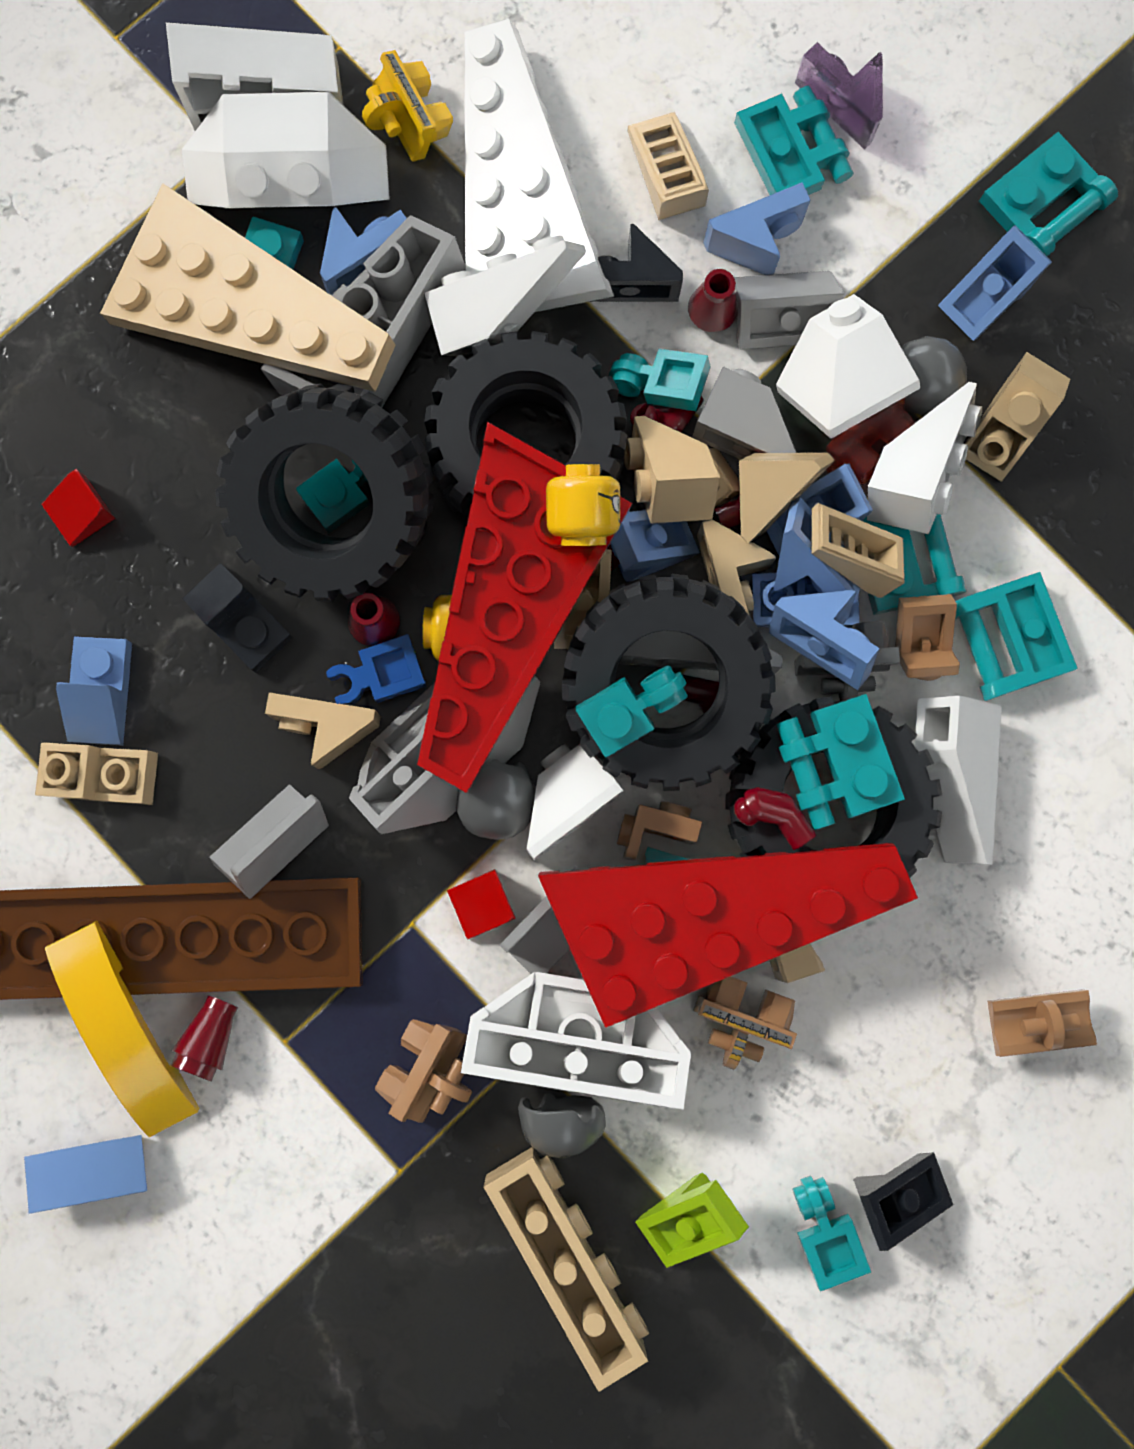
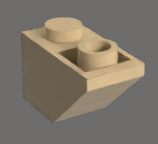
M1026 352L983 414L980 424L976 429L975 437H969L965 444L968 445L966 460L1002 482L1064 400L1070 378Z
M635 416L632 438H627L624 462L627 470L634 471L635 497L637 502H644L650 523L712 520L720 476L707 444L646 416Z

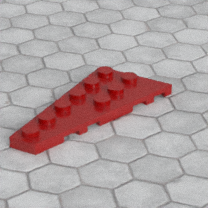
M487 422L479 470H477L474 495L461 548L433 695L430 700L417 763L419 767L465 793H468L616 535L615 533L611 536H606V545L562 546L561 537L551 534L547 529L546 487L551 479L566 476V466ZM620 497V526L632 505L631 502Z
M893 843L824 848L821 851L796 853H765V855L735 858L734 856L654 862L647 863V865L610 868V866L589 868V870L560 872V870L545 871L538 874V878L605 1028L918 899L897 848Z

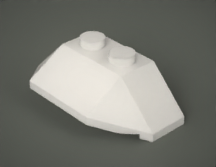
M329 92L223 94L182 149L187 199L197 205L224 208L336 206L390 199L386 145Z
M533 972L470 1017L461 1073L684 1110L691 1052L656 1007L605 1028L583 979Z

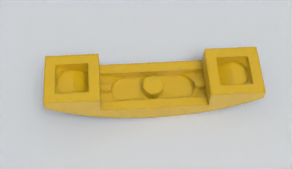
M98 921L46 946L45 951L55 980L84 1043L109 1086L148 1137H151L198 1113L200 1108L180 1071L172 1067L171 1064H168L119 974L123 967Z

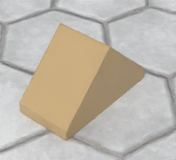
M754 453L739 460L741 537L749 544L764 534L790 507L791 501L800 497L835 460L828 453Z

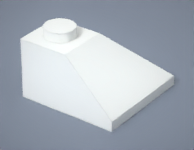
M853 294L848 298L834 302L828 309L809 319L776 383V387L781 396L828 437L833 438L920 389V382L883 315Z
M564 744L540 762L545 771L538 775L527 845L528 854L534 861L615 801L623 792V789L616 780L602 769L603 766L594 757L590 758L580 744L573 750H570Z

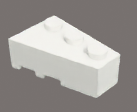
M166 23L172 82L194 131L197 130L223 94L329 92L343 105L339 65L331 35Z

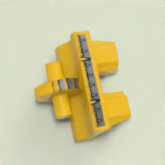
M396 50L383 52L380 57L383 69L380 75L373 81L372 86L366 91L370 101L362 111V118L371 130L385 129L389 137L398 135L412 162L424 159L431 142L448 136L453 123V116L446 103L440 101L428 105L424 104L422 97L428 96L431 80L423 61L402 63Z

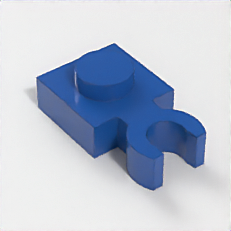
M409 634L358 651L363 666L353 668L346 664H339L326 671L327 677L331 681L338 680L341 677L351 679L352 687L350 691L335 697L337 704L349 706L357 703L362 698L363 693L368 690L372 691L375 701L380 703L427 686Z

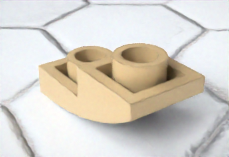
M41 743L35 795L153 805L158 753L148 750L99 748L90 745Z

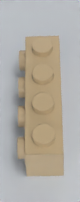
M531 1147L486 1174L484 1189L599 1392L648 1362L642 1338L647 1336L649 1331L633 1302L624 1307L614 1290L621 1282L606 1254L603 1253L596 1257L586 1238L593 1233L581 1209L577 1204L568 1208L558 1188L565 1185L555 1163L550 1156L540 1159L535 1148Z

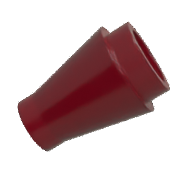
M715 269L709 272L705 281L689 299L688 313L690 319L703 331H723L730 327L737 317L736 282L729 271Z
M363 593V595L357 596L352 601L348 616V627L352 636L366 646H374L393 639L400 625V616L396 606L387 598L371 593ZM377 608V613L373 618L368 620L361 618L367 614V610Z
M208 995L201 1010L171 1050L176 1052L171 1066L212 1082L216 1070H223L232 1023L238 1007Z

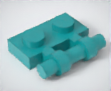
M809 85L800 88L794 93L793 99L798 108L790 110L781 93L736 113L734 124L769 195L799 183H803L808 195L820 191L825 181L820 169L829 170L836 184L847 181L854 174L847 160L850 152L844 140L836 138L828 122L830 112L822 99L817 100ZM802 130L810 131L817 147L809 149L801 133Z
M867 694L812 712L810 716L817 734L809 737H804L797 717L776 724L784 744L779 747L784 763L790 762L801 792L796 794L801 811L807 809L814 830L835 823L828 801L840 798L847 818H852L905 799ZM820 751L824 752L834 782L821 785L811 754Z

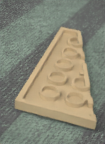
M163 183L100 312L110 325L374 392L377 390L396 346L387 332Z

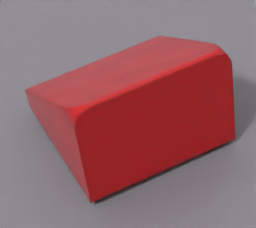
M77 468L70 472L41 504L71 547H74L115 519L88 478Z
M496 869L447 890L467 940L516 919Z

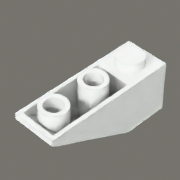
M563 235L550 236L533 243L534 251L518 258L516 253L499 255L486 261L487 269L472 275L471 271H460L441 278V287L424 293L441 355L467 356L473 354L472 345L484 339H487L490 346L501 343V334L517 332L586 254L585 245L564 240Z
M968 382L884 447L868 485V502L873 511L867 516V520L929 534L936 514H946L953 490V484L948 482L952 474L961 475L968 451V445L963 443L966 436L975 437L976 429L981 420L982 406L975 405L977 383Z
M960 695L918 699L915 747L918 752L928 749L934 761V764L926 767L930 780L940 779L942 795L933 798V810L942 811L940 828H936L944 861L946 863L992 865L1002 705Z

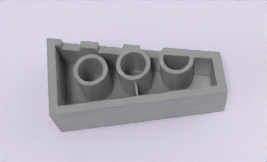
M411 215L363 263L366 269L349 286L346 287L342 284L332 295L387 332L396 345L376 392L354 387V394L363 396L370 392L382 398L381 408L432 325L424 293L441 287V278L464 271L466 268L455 236ZM264 364L261 368L280 395L290 391H297L309 385L322 384L324 388H331L336 384H342Z

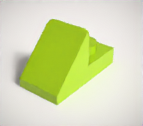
M704 1173L695 1175L641 1215L635 1222L666 1268L738 1241L749 1228L718 1181L710 1182Z

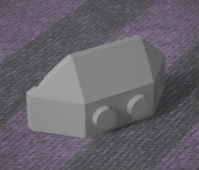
M536 676L531 681L483 767L489 765L493 759H497L505 764L523 747L540 686V681ZM435 682L371 742L360 769L358 784L353 787L349 796L351 802L381 834L445 821L456 811L458 788L417 765Z

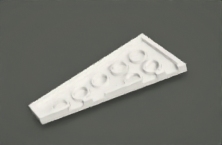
M507 19L465 32L466 271H471L473 275L486 270V261L491 258L508 253H516L518 258L533 252L532 244L536 241L550 236L563 235L564 240L585 245L586 254L535 312L614 297L609 281L604 277L598 261L600 256L595 242L589 236L582 216L583 209L560 145L553 136L549 124L551 120L546 106L540 100L534 83L536 78L519 31Z

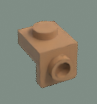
M951 594L899 598L895 647H899L900 665L908 678L931 681L941 676L959 674L960 663L952 651L957 603Z
M661 801L659 809L639 804L636 807L634 816L624 814L616 844L625 846L623 858L634 861L638 854L643 831L692 845L697 843L702 821L690 818L692 809L674 803Z

